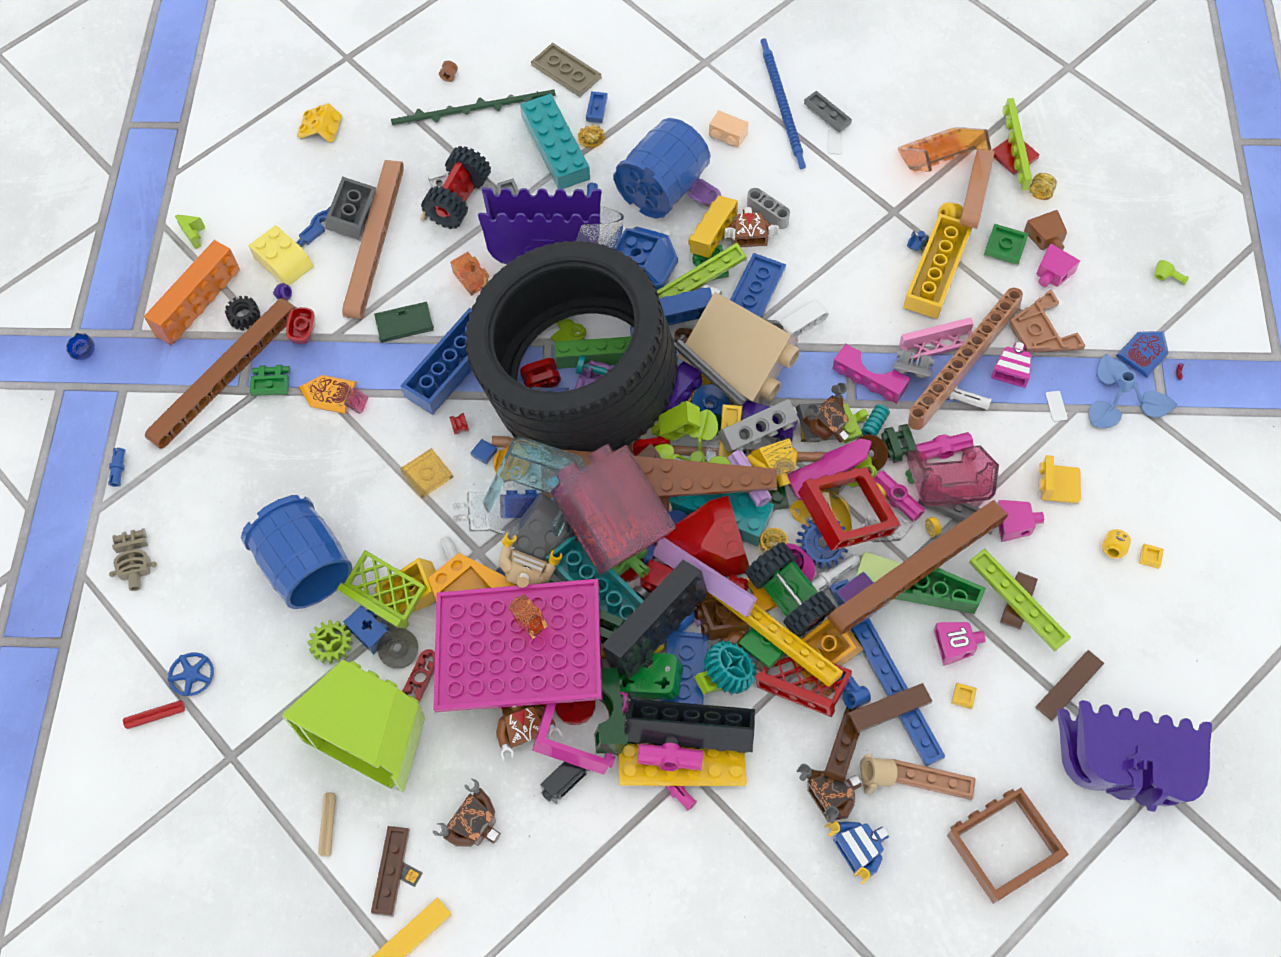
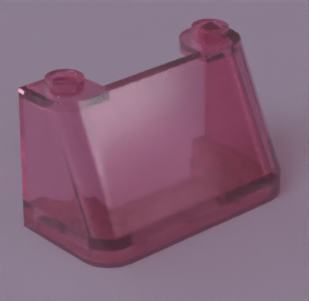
M981 445L966 448L962 453L961 461L927 463L926 455L921 451H908L907 463L919 498L927 506L987 501L993 498L996 493L999 464Z

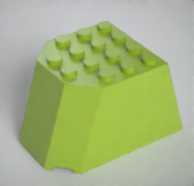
M342 660L283 713L282 717L302 742L387 788L392 789L393 786H397V790L404 792L425 720L422 707L419 706L417 699L407 696L397 688L394 682L388 679L386 681L379 679L378 674L371 670H368V672L362 670L361 666L354 661L347 662Z

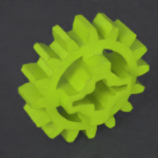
M329 620L328 625L321 622V628L315 626V634H309L312 639L308 641L309 651L316 660L320 658L323 664L326 660L332 664L333 659L340 662V656L346 658V650H352L350 645H348L353 643L350 637L352 634L350 630H347V626L345 624L341 626L339 621L333 624ZM318 648L321 650L325 649L326 653L321 652Z

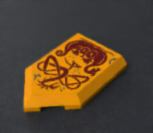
M320 375L299 386L310 407L346 414L357 381Z

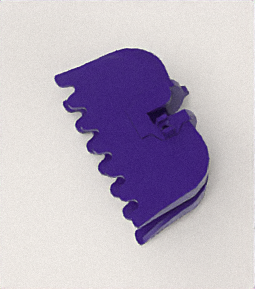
M482 188L486 213H478V219L483 230L487 250L500 263L507 265L510 261L528 251L557 242L588 241L599 244L601 189L592 190L590 196H586L582 189H575L573 194L569 196L561 188L555 190L554 195H549L544 188L538 189L536 195H531L527 188H521L517 195H513L509 188L501 189L499 195L494 194L491 188Z
M1086 700L1079 701V711L1075 721L1071 719L1068 710L1063 708L1057 710L1062 764L1066 774L1078 786L1089 790L1106 791L1107 794H1111L1120 800H1130L1135 797L1137 803L1146 806L1147 810L1152 812L1156 811L1157 806H1172L1178 803L1194 801L1205 791L1210 771L1212 723L1207 721L1201 722L1198 730H1195L1192 721L1188 718H1183L1179 721L1178 727H1176L1169 715H1162L1159 718V722L1155 723L1152 714L1148 711L1141 712L1139 719L1136 720L1133 718L1132 711L1129 708H1122L1116 717L1110 705H1101L1098 713H1095L1091 703Z

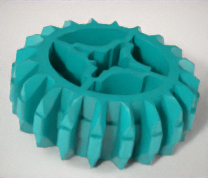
M722 640L714 644L706 652L703 661L705 664L704 669L708 671L706 676L711 677V683L715 682L717 688L721 687L724 693L728 691L731 695L734 693L738 695L747 691L756 680L755 676L757 673L755 671L756 666L752 664L753 659L749 658L748 653L743 651V647L739 648L737 643L732 644L730 641L724 642Z

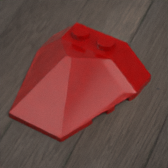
M728 495L708 501L658 536V538H666L722 576L730 577L731 574L739 575L745 573L749 566Z

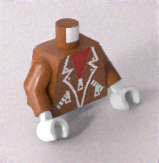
M746 207L742 210L743 214H738L736 220L732 221L729 227L725 229L724 239L733 238L734 244L738 243L740 247L767 246L768 234L769 237L773 235L780 236L779 226L771 225L766 219H763L761 213H753L751 207Z
M513 706L502 710L503 716L499 718L496 735L499 747L502 748L501 759L505 761L504 752H510L512 759L514 753L511 748L536 738L544 712L542 706ZM552 718L549 727V737L555 741L552 733L558 731L562 737V732L560 729L555 728L556 724Z

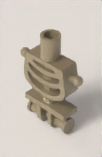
M144 528L139 531L131 530L129 535L126 532H122L121 535L112 536L114 551L122 553L114 559L115 571L109 572V576L114 577L117 575L122 581L128 579L130 591L140 590V576L150 574V567L157 566L155 561L151 562L150 557L145 551L137 549L148 546V542L145 539L147 534Z

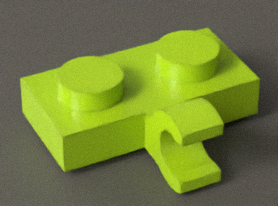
M846 403L843 406L849 421L842 428L849 436L844 440V443L856 440L862 436L858 424L866 422L867 416H869L866 409H862L853 415Z

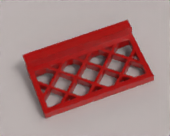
M791 657L779 660L772 667L778 666L780 674L769 675L767 674L769 669L764 666L761 672L758 671L755 681L759 689L832 718L835 712V705L852 675V670L834 664L843 671V674H845L844 678L834 682L830 687L827 685L820 687L818 678L814 675L801 680L799 672L806 669L802 666L796 667L794 660ZM792 661L794 669L783 672L780 665ZM797 674L799 681L793 683L786 681L785 677ZM815 681L816 689L810 691L805 689L803 684ZM834 688L835 694L832 699L824 697L823 691Z

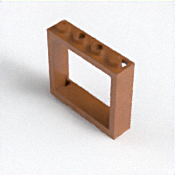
M1022 788L1016 791L1014 789L1008 790L1003 794L1004 798L997 802L994 799L986 804L985 807L987 809L979 812V810H976L968 816L969 820L966 822H956L955 825L950 827L951 831L947 835L993 904L1061 862L1069 855ZM1016 802L1052 855L1000 888L995 889L960 838V835Z

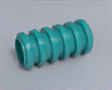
M875 405L861 429L862 434L877 436L882 425L887 420V416L890 414L889 409L884 405Z

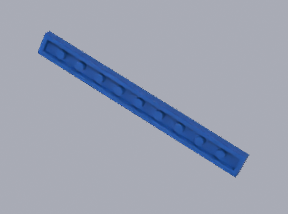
M848 579L830 586L829 590L838 607L842 604L833 594L848 583ZM867 619L862 624L854 626L851 631L864 649L863 653L887 697L908 689L871 620ZM920 709L899 716L902 725L926 767L945 758L944 752Z

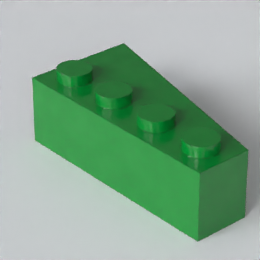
M937 568L894 599L975 614L986 588Z

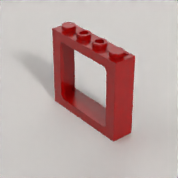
M867 467L854 468L848 472L840 471L830 476L823 475L818 479H807L802 483L803 486L798 491L800 498L831 551L890 536L901 525ZM857 482L881 523L844 531L820 490Z

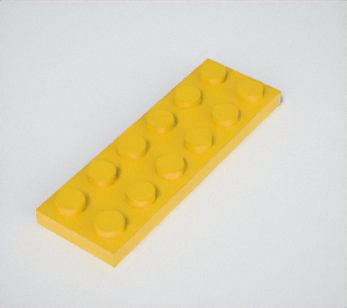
M628 743L622 753L618 754L619 786H746L747 784L745 755L737 751L680 747L703 751L702 769L678 768L676 771H665L656 765L637 764L639 744Z

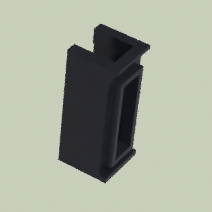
M563 762L540 784L543 790L541 792L542 796L548 802L552 800L557 804V799L563 798L587 775V771L591 770Z

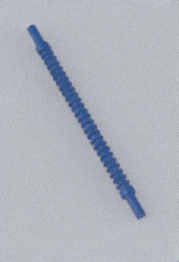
M763 38L760 40L763 58L765 59L774 94L777 98L784 126L786 127L791 149L797 159L799 168L804 169L806 164L802 155L803 148L801 147L797 129L794 125L789 104L787 103L773 52L769 49L767 39Z

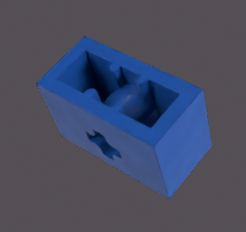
M360 606L343 623L374 655L391 639L388 632L390 629L383 621L379 623L375 619L377 616L374 612Z

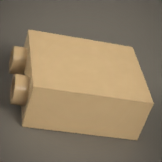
M714 292L685 343L741 395L759 404H762L764 399L769 402L774 399L781 387V382L776 379L783 366L790 369L800 354V349L795 346L798 342L797 338L717 292ZM679 353L678 358L692 365L685 357H683Z

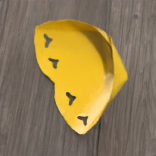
M821 490V493L829 492L832 512L837 521H840V526L846 528L844 531L852 530L848 502L830 490ZM796 500L789 510L796 521L809 526L805 518L811 517L802 500ZM794 509H800V515Z

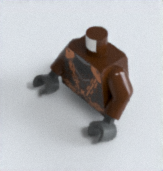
M838 383L832 386L831 391L835 396L829 397L819 407L818 405H809V409H806L804 412L807 417L802 421L810 428L812 434L819 436L825 441L834 435L839 443H841L849 436L842 428L849 421L843 406V395H841L847 390L845 383Z
M801 764L796 770L802 773L799 778L801 781H805L806 778L808 779L807 791L827 822L833 824L835 820L847 819L855 806L854 790L862 787L859 778L855 775L841 782L824 776L825 771L814 770L807 764Z
M471 778L474 782L472 789L465 784V789L474 792L473 795L470 793L447 825L436 823L441 826V833L433 831L435 836H443V839L456 847H471L474 844L479 846L484 839L495 844L501 835L500 832L493 828L496 819L494 817L495 809L492 801L483 789L479 788V782Z

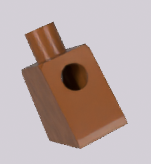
M1058 210L1027 220L1024 232L1029 233L1028 237L1041 250L1047 249L1050 244L1061 250L1065 248L1063 242L1067 235V230Z

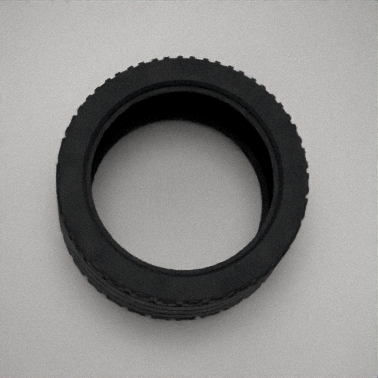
M564 241L544 245L510 261L480 291V295L477 296L476 302L471 308L472 312L469 314V322L466 325L465 335L467 339L465 340V345L467 347L468 362L480 386L507 430L527 448H531L534 452L539 451L540 453L541 448L612 454V452L619 451L623 447L631 445L630 443L640 439L639 437L645 435L647 430L652 428L654 423L659 420V415L665 412L666 406L670 403V397L674 394L673 389L676 387L675 381L678 377L677 351L657 290L649 275L630 256H625L622 251H617L613 247L609 248L607 245H600L596 242ZM583 314H603L618 318L634 328L630 344L619 362L605 375L588 385L568 391L548 392L532 389L517 382L521 360L530 344L544 330L561 320Z

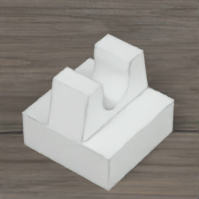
M444 168L427 172L429 182L433 188L436 186L437 181H441L442 185L446 181Z

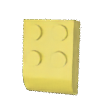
M274 225L248 245L253 257L276 279L290 286L314 267L306 252L277 225Z

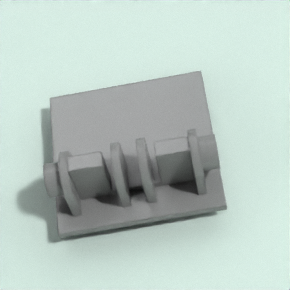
M898 350L897 358H900V360L896 359L894 364L897 372L908 374V372L915 373V376L920 378L931 377L932 368L929 365L933 366L935 359L922 354L920 364H918L919 353L916 363H912L915 352H913L911 362H909L911 351Z

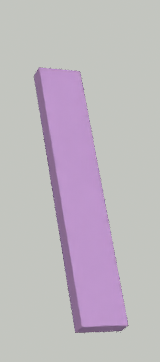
M659 538L653 553L655 557L673 569L682 560L692 564L702 571L709 593L745 617L750 615L757 600L756 597L666 538Z

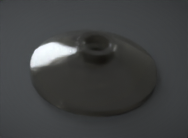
M390 629L381 636L378 642V655L385 665L391 668H404L410 665L418 654L417 639L407 629ZM395 644L401 645L399 651L394 650L393 647Z

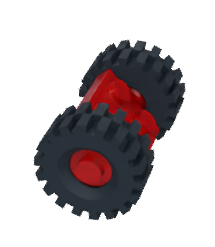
M462 146L455 147L445 163L449 176L443 186H440V188L438 186L431 187L421 204L422 211L425 212L426 217H430L431 221L434 220L435 224H441L442 227L447 226L449 229H456L461 225L468 212V206H466L468 197L473 189H479L484 185L491 173L489 161H485L486 158L480 156L481 153L478 151L476 153L474 149L470 148L469 150L466 146L463 148Z

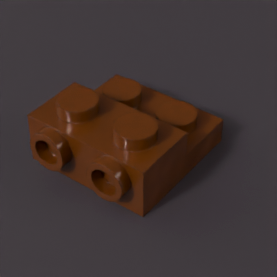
M714 597L705 598L694 610L696 620H701L702 623L701 633L703 636L707 635L708 640L728 638L729 632L747 630L749 628L748 623Z

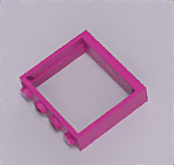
M620 691V694L624 697L622 713L626 714L629 703L626 702L628 694ZM556 703L546 704L532 751L603 775L608 767L612 768L615 756H612L611 753H605L604 758L546 739Z

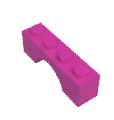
M846 343L834 359L832 369L838 374L845 375L853 382L867 387L871 392L880 394L888 401L897 404L908 388L910 378L896 370L885 374H876L867 370L861 361V351Z

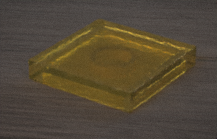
M432 448L400 468L403 475L421 498L453 478V474Z

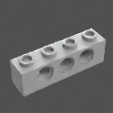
M787 399L717 433L727 453L737 450L742 451L745 449L744 445L750 443L753 446L761 442L760 438L765 435L767 438L778 434L777 430L783 428L785 431L793 427V422L799 419L790 400ZM773 416L778 418V424L773 422ZM756 423L761 425L762 432L756 429ZM740 431H742V432L745 433V435H746L745 440H743V439L740 438V436H739V432H740Z

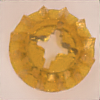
M593 124L589 127L585 125L584 129L580 128L578 140L585 147H597L605 140L604 129H601L600 126L595 127Z

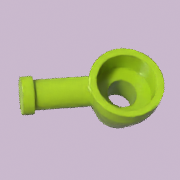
M1159 260L1156 264L1154 276L1159 280L1163 281L1171 276L1185 285L1189 279L1188 276L1176 271L1174 265L1168 261Z

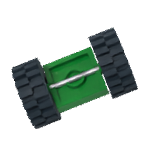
M781 542L771 547L770 550L765 551L763 555H760L757 560L753 561L745 570V574L757 589L763 587L785 614L786 619L783 620V623L797 637H801L828 617L836 607L823 591L818 592L795 563V560H797L796 556L785 542Z

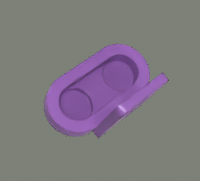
M700 178L690 188L692 194L689 192L687 194L706 206L711 205L718 195L721 196L719 189Z

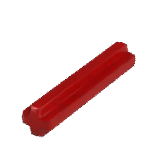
M179 700L124 717L123 725L126 729H130L184 712V702Z

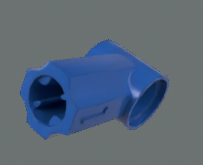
M842 674L837 681L842 680L845 674ZM851 676L842 693L844 704L849 709H854L868 704L871 700V695L865 686H859Z

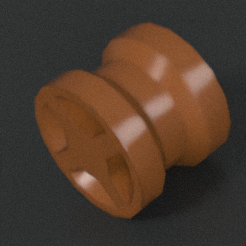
M444 61L439 71L440 78L444 81L452 82L458 71V66L452 61Z

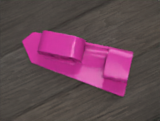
M858 439L825 453L819 461L788 473L787 476L790 481L788 486L798 500H802L798 491L803 486L802 483L810 478L818 479L823 475H835L840 471L846 472L858 466L859 463L867 459L872 442Z

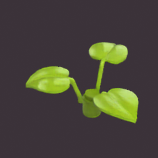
M707 409L701 411V428L689 433L690 437L698 438V451L693 452L690 459L674 454L673 447L668 444H661L655 447L661 458L674 460L679 458L685 461L707 462L705 455L702 453L701 441L702 439L711 441L717 435L718 422L714 413ZM715 456L709 461V463L731 465L730 461L722 456Z

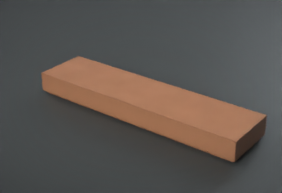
M893 759L897 766V779L895 783L968 800L973 799L976 778Z

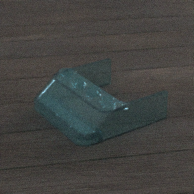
M517 437L511 442L487 491L483 505L486 511L490 513L504 483L507 481H513L563 498L562 505L552 524L555 536L559 537L575 502V499L571 498L570 492L581 484L585 468L583 459L580 456L527 438Z

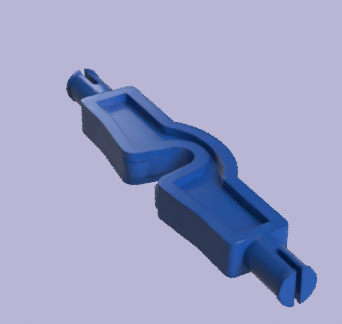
M330 207L317 213L312 218L310 225L299 234L300 239L296 243L300 247L305 243L309 245L325 232V227L321 222H326V216Z

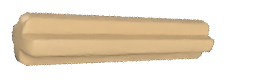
M331 792L324 793L318 848V854L322 857L331 855L336 795Z

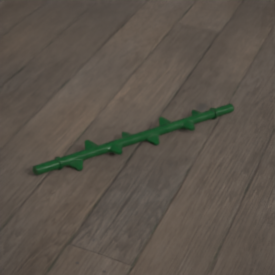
M555 89L519 96L510 94L507 98L485 101L479 97L475 104L458 107L447 106L446 109L425 113L421 109H417L414 115L408 114L407 116L392 118L391 123L392 125H398L425 119H432L437 123L442 116L458 113L467 115L470 111L491 107L496 111H500L503 105L528 102L548 94H552V96H556Z

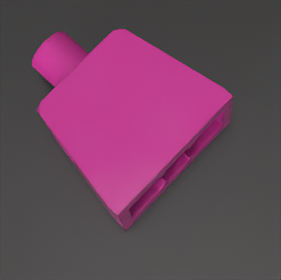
M1050 244L1036 273L1040 277L1038 283L1042 287H1047L1050 283L1056 287L1060 286L1076 272L1081 260Z
M998 500L997 502L1008 514V517L998 525L1001 542L1030 536L1035 529V524L1044 523L1043 512H1033L1029 502Z

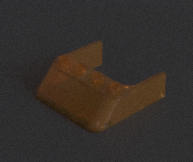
M966 127L950 128L898 147V152L908 168L914 172L932 171L931 166L939 164L940 160H951L954 158V155L968 154L969 150H991L987 129Z

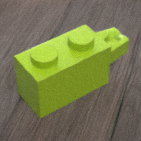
M685 401L659 415V422L651 428L652 434L657 437L662 436L674 442L701 428L700 407Z

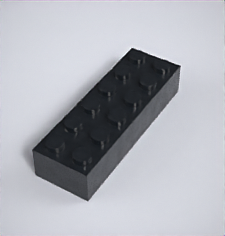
M682 560L608 638L602 647L611 668H618V673L629 680L638 673L646 660L653 656L657 648L666 642L669 635L679 628L681 622L692 614L694 608L705 600L708 592L700 569Z
M630 698L626 721L628 742L634 744L650 743L656 746L665 743H675L680 747H694L696 749L730 750L739 753L753 752L755 709Z

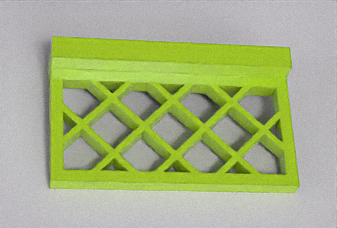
M364 550L344 584L340 583L337 590L396 627L406 630L410 624L407 621L427 586ZM367 557L372 558L373 567L365 569L364 562ZM387 567L388 576L380 578L378 569ZM374 571L375 580L367 582L366 573ZM361 575L363 584L353 585L352 582L355 577ZM402 576L403 585L395 587L393 578ZM389 580L390 589L382 591L380 582ZM376 584L378 593L370 595L368 586ZM413 585L420 587L415 595H409L408 587ZM404 589L406 598L397 601L395 591ZM391 593L393 602L384 604L383 595ZM406 602L407 610L402 615L399 613L398 604Z

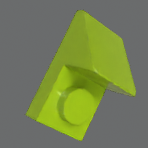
M175 215L180 228L195 249L201 247L198 240L201 237L198 232L205 229L202 219L195 216Z

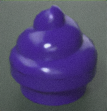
M280 283L275 287L273 295L278 300L280 298L288 300L292 296V289L289 285Z

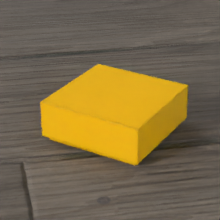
M1143 544L1139 564L1159 569L1164 549Z
M956 683L951 704L972 709L977 688Z

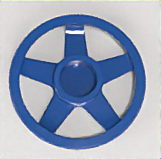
M197 652L180 655L173 662L169 669L167 680L170 687L177 694L194 696L203 692L210 685L214 676V667L211 660L204 654ZM200 657L202 659L194 666H191L186 658ZM181 662L184 671L173 675L175 667ZM206 662L210 666V678L199 671ZM185 680L184 692L178 690L174 686L173 681ZM197 681L206 683L203 688L191 693L193 683Z

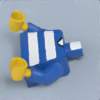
M835 821L833 824L829 822L824 825L825 828L829 827L832 831L828 834L829 837L835 835L834 843L853 871V876L856 877L858 875L862 878L860 884L863 885L871 876L877 873L883 860L881 854L884 851L881 842L889 838L887 831L883 826L872 831L867 823L862 825L860 822Z

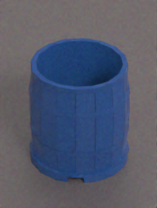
M666 118L650 130L628 154L626 159L616 166L613 180L617 190L629 205L634 203L637 207L641 208L639 212L645 216L655 219L664 218L673 209V205L683 197L710 164V151L702 136L691 125L679 119Z
M290 495L270 503L257 512L259 517L252 524L248 522L243 528L240 537L243 545L252 552L264 576L289 608H307L323 601L336 592L340 583L344 584L352 572V564L342 549L340 542L324 519L315 511L310 498L306 496L300 498L298 495Z

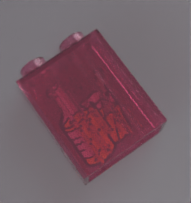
M609 444L597 449L589 455L592 464L583 469H580L576 462L564 467L555 474L559 482L550 492L600 575L662 540L677 528L627 445L616 451H613Z

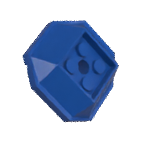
M638 226L633 229L626 228L619 237L614 239L610 248L613 247L617 251H622L625 256H630L633 261H636L639 267H642L645 273L649 275L656 290L666 285L678 263V257L667 234Z

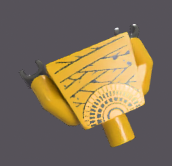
M783 437L782 441L777 438L774 444L761 447L751 452L750 455H748V449L742 450L752 467L775 468L779 487L790 484L787 473L796 469L798 454L791 445L790 438Z

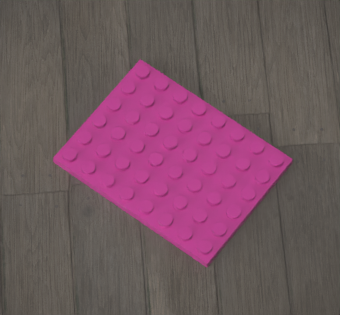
M598 579L531 584L524 588L508 586L437 592L433 705L435 713L602 700Z

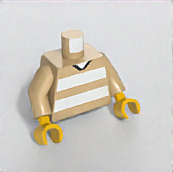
M507 532L501 540L504 547H502L499 559V566L504 571L506 580L517 584L521 588L531 584L548 583L556 568L555 565H558L561 561L562 553L560 557L556 558L553 556L555 550H552L548 558L549 563L511 549L510 547L514 544L517 537L514 534L510 540L507 537Z

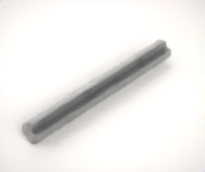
M682 340L676 341L674 344L675 349L737 406H742L746 402V399Z

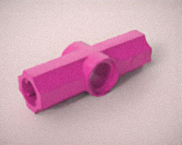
M969 432L953 436L943 434L935 437L932 441L916 444V460L919 462L936 457L947 459L953 456L954 453L973 449L972 435Z
M884 470L880 471L873 478L884 489L889 504L894 508H898L912 522L919 519L925 512V509L908 494L907 488L896 483ZM895 494H898V495H900L902 498H897V497H895L894 495H895Z
M665 743L662 746L639 744L637 764L656 765L665 771H676L678 768L702 769L703 751L683 749L675 743Z

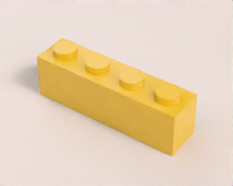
M718 195L716 200L712 201L710 209L704 213L703 220L697 224L695 232L689 237L690 253L707 258L711 257L725 235V229L729 227L738 214V200Z

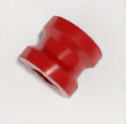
M460 413L457 417H449L454 435L458 434L459 431H469L464 413Z

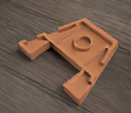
M1052 289L1046 292L1042 298H1038L1030 307L1025 308L1013 317L1009 323L1020 343L1025 345L1024 350L1026 352L1083 350L1085 344L1078 332L1060 338L1044 312L1045 310L1057 307L1059 304Z

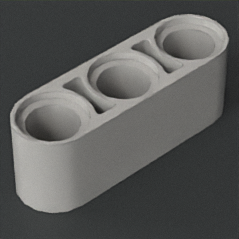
M751 188L748 191L747 207H751L754 213H761L763 219H766L772 225H778L779 229L788 227L790 219V209L759 188Z

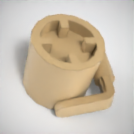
M866 754L860 761L865 794H873L878 786L890 787L895 784L897 766L893 759L872 758V754Z

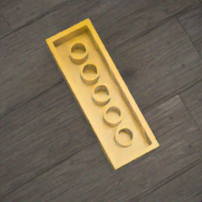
M939 213L907 292L903 308L938 319L970 238L971 227L959 225V219Z

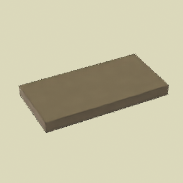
M553 42L531 61V66L579 97L602 78L601 73Z

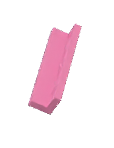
M970 317L902 334L899 345L901 350L910 348L919 350L914 355L913 361L917 360L919 353V359H921L922 354L934 356L958 350L964 344V341L958 339L959 336L967 334L969 337L972 334L974 323ZM948 339L952 341L953 344L950 346H946L944 344H941L942 340ZM930 343L936 346V348L928 350L924 346Z

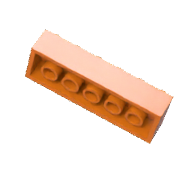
M213 240L143 316L157 338L172 346L175 341L179 340L184 331L192 325L193 321L203 313L210 302L214 301L215 297L227 286L228 282L238 274L240 268L230 248Z

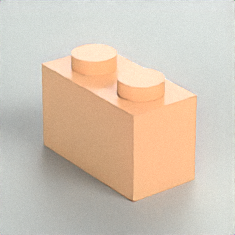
M718 110L709 124V136L739 148L748 134L749 122Z

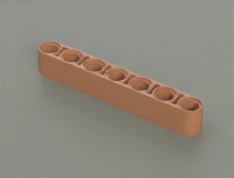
M977 148L959 225L978 228L995 152L993 150Z

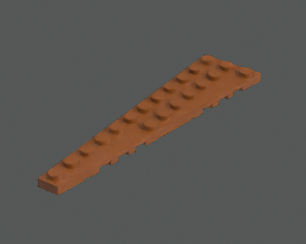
M541 448L542 493L550 499L556 495V490L553 487H549V480L554 477L611 481V478L618 477L620 482L625 483L624 495L627 500L777 490L775 468ZM573 486L565 487V496L571 497L570 492L574 489ZM588 490L586 491V493L588 494V496H590V495L593 494V493L589 492ZM553 500L558 505L577 503L572 501Z

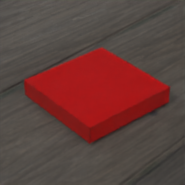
M1007 139L992 150L995 151L994 158L1015 175L1018 171L1014 168L1015 158L1011 154L1012 144ZM1024 141L1030 165L1039 158L1040 154Z

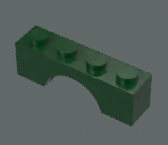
M601 667L602 700L600 701L606 706L609 719L599 724L594 733L596 753L621 754L624 747L628 744V734L624 731L626 715L622 713L624 697L620 694L622 678L618 676V668Z

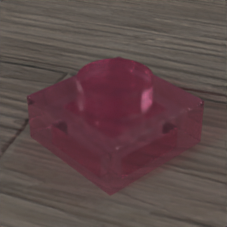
M351 388L344 405L360 414L365 408L368 396L356 388Z

